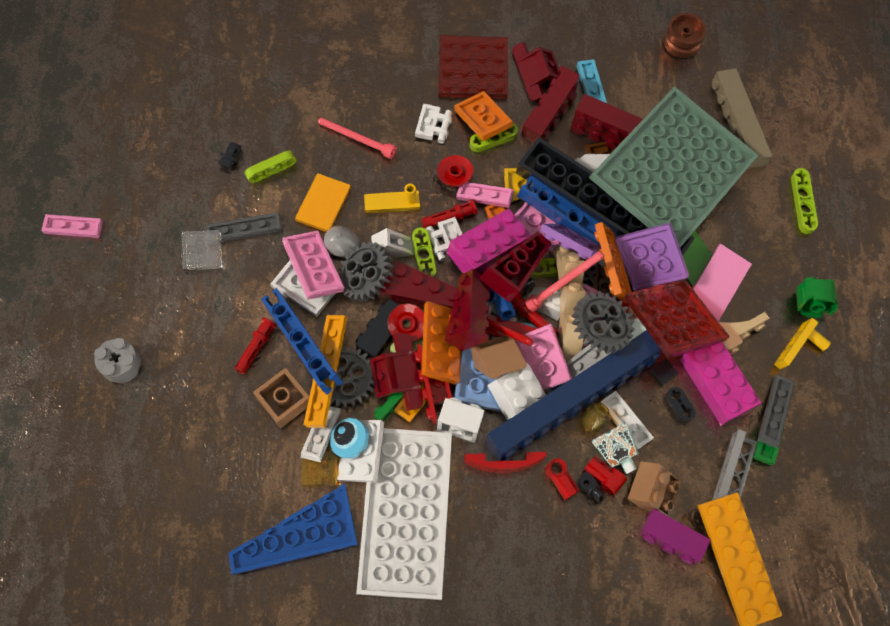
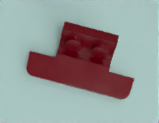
M521 42L514 46L512 51L531 101L536 102L544 94L541 84L546 80L552 81L553 78H558L559 66L553 51L538 47L529 52L526 43Z
M394 334L393 340L396 352L384 353L370 359L376 398H384L394 393H403L406 410L419 409L423 405V398L412 340L409 334Z

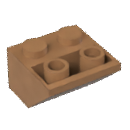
M507 335L490 339L471 348L474 368L490 379H498L503 374L516 373L521 368L527 367L515 340Z
M640 461L628 499L647 511L655 509L670 517L677 493L680 490L681 481L661 464Z

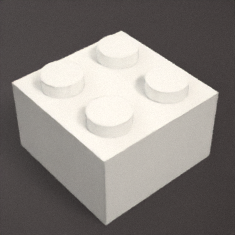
M526 363L527 367L521 368L519 372H510L487 385L506 420L514 417L546 396L528 363Z
M445 398L438 419L437 431L452 433L454 437L475 443L485 410H482L480 406L475 404H463L457 398Z

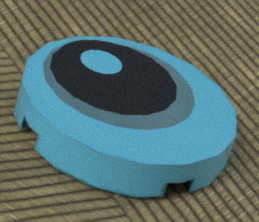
M354 418L340 421L336 424L330 436V446L333 452L344 459L358 457L359 453L366 449L369 441L367 427L361 421Z

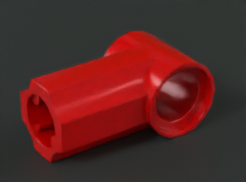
M596 455L584 468L612 496H615L627 481L623 473L615 468H610Z
M555 458L546 465L545 473L547 477L553 481L564 500L580 491L569 474L566 463L562 459ZM553 464L560 468L559 474L552 471L551 466Z

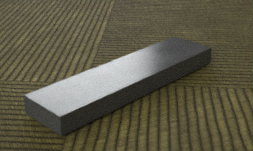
M279 212L205 225L208 244L282 231Z
M777 374L775 375L758 441L774 448L779 446L795 384L794 381Z

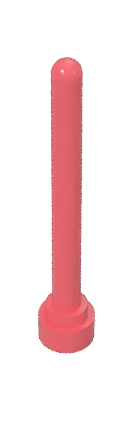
M319 118L318 123L322 126L380 150L384 157L392 159L395 155L397 146L391 143H379L324 118Z
M597 252L539 295L529 296L525 299L526 306L532 312L538 310L543 303L542 301L603 258V253Z

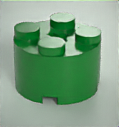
M807 277L803 283L797 286L798 312L801 311L802 316L820 318L822 314L828 313L829 316L838 310L834 280Z

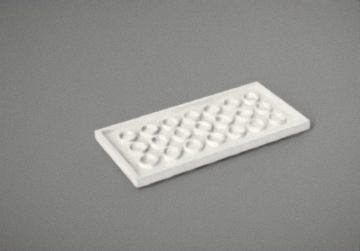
M384 428L377 482H367L357 595L442 600L452 433Z

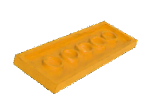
M738 492L697 505L708 537L711 539L710 543L739 625L755 626L781 617L782 613Z

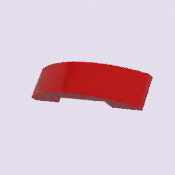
M526 452L524 460L486 461L485 453L465 454L464 463L486 472L513 473L536 466L544 461L547 455L546 452Z

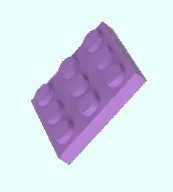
M671 222L615 238L633 290L688 278L689 273Z
M560 223L543 224L540 229L541 232L545 233V238L561 242L560 246L567 250L573 249L577 251V255L586 260L601 249V246Z

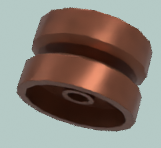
M691 13L675 15L671 19L663 39L667 52L678 58L694 56L698 52L706 34L705 23L697 15Z

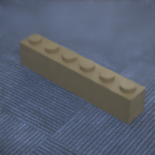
M737 69L716 72L712 80V88L716 91L718 103L722 106L723 115L728 121L730 132L758 154V157L747 169L766 166L772 158V154Z

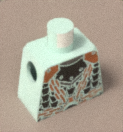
M625 422L592 440L595 447L611 467L621 464L626 474L637 469L632 457L638 455L639 452L628 423Z

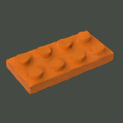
M603 222L595 224V237L601 245L599 252L603 253L602 259L606 263L604 270L611 281V284H609L612 295L626 304L634 302L623 260L615 240V232Z
M428 301L424 304L422 375L456 385L460 382L461 350L445 341L446 328L449 325L452 308Z

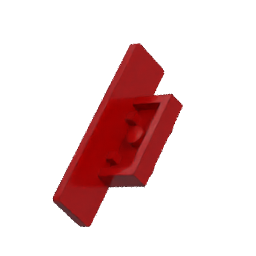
M417 344V351H414L416 363H420L421 369L418 370L420 382L423 381L425 386L422 389L424 401L428 400L429 408H426L428 420L432 419V424L435 425L437 424V417L434 405L444 403L445 398L450 399L452 395L448 382L422 375L421 344Z

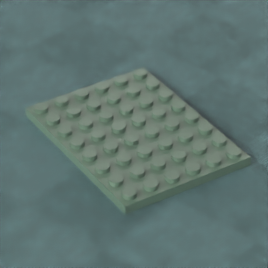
M674 86L589 178L648 228L671 222L679 247H681L758 157V154Z

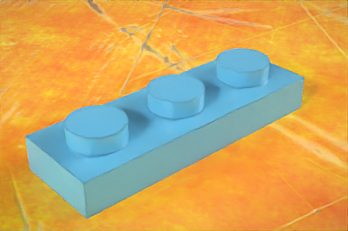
M595 60L577 62L584 94L607 103Z

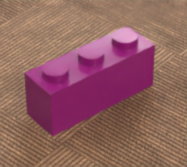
M655 509L649 512L639 533L644 536L643 539L648 543H657L662 546L663 551L672 555L675 553L681 557L683 562L689 565H696L701 562L711 540Z

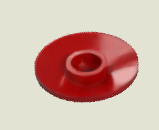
M452 155L444 158L439 163L437 174L444 184L461 186L472 178L473 166L467 158Z
M402 304L392 310L388 317V329L392 336L394 334L406 333L410 335L412 342L417 341L423 336L424 312L419 307L413 304ZM406 319L410 321V326L408 327L403 325V321Z

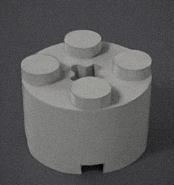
M122 338L108 340L94 352L96 368L107 380L126 383L137 376L141 366V358L133 346Z

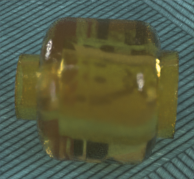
M602 403L589 404L581 414L580 419L583 428L588 432H601L610 421L609 409Z

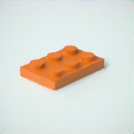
M484 91L454 105L456 113L482 141L513 127V121Z

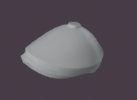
M333 226L327 230L324 236V245L327 251L335 256L345 258V255L350 256V249L355 251L356 245L361 247V241L351 229L344 226Z

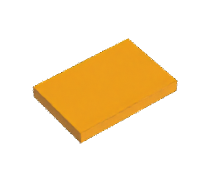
M317 173L295 217V221L327 232V230L333 227L351 190V185Z

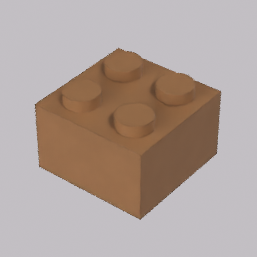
M286 368L253 392L256 399L280 429L307 409L309 395Z

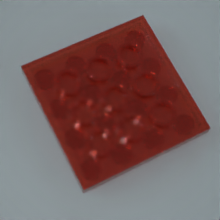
M440 35L438 96L472 97L484 91L490 98H508V37Z
M685 279L630 292L624 297V300L667 359L725 342L730 337Z

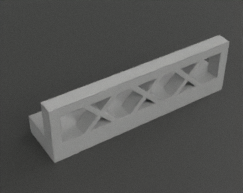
M738 429L732 435L712 500L738 492L741 498L757 441L745 437V431ZM743 442L750 445L749 452L745 454L741 452ZM738 459H741L744 468L737 473L735 468ZM735 477L739 485L736 490L731 491V481Z

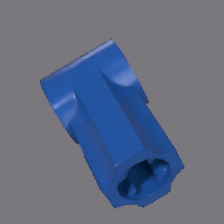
M490 288V299L488 302L494 303L501 320L508 321L514 318L516 312L511 301H506Z

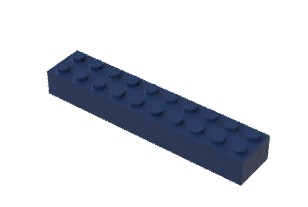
M651 328L647 329L630 340V343L621 351L612 352L489 432L485 441L486 446L497 461H509L515 456L514 453L519 449L524 451L531 446V442L534 439L540 440L548 434L547 431L551 428L554 430L559 428L566 418H574L580 413V409L583 407L587 409L592 406L599 396L601 398L607 396L614 386L619 388L627 382V378L630 376L634 378L642 372L641 369L645 366L649 368L654 365L662 355L661 351L665 346Z

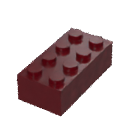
M584 94L576 108L570 130L576 134L588 137L592 141L606 142L608 148L616 149L643 119Z

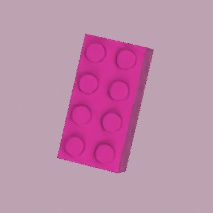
M508 208L451 240L446 253L462 273L474 269L481 274L503 256L510 253L515 247H518L531 234Z
M719 336L685 352L681 357V363L721 426L754 410L761 404V401Z

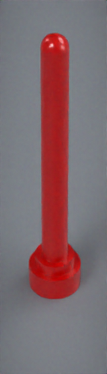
M486 318L489 321V328L530 346L533 344L532 338Z

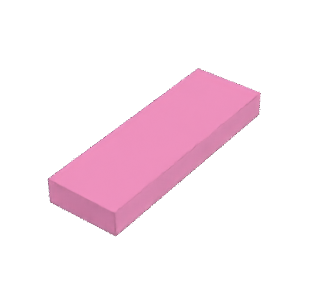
M467 182L459 187L456 197L457 200L469 202L470 199H473L475 203L510 208L514 190Z
M45 214L42 232L43 234L99 238L103 221L101 218Z

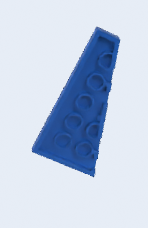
M345 483L331 493L322 496L321 499L311 505H307L282 520L276 526L267 529L256 538L229 552L231 574L236 575L357 546Z

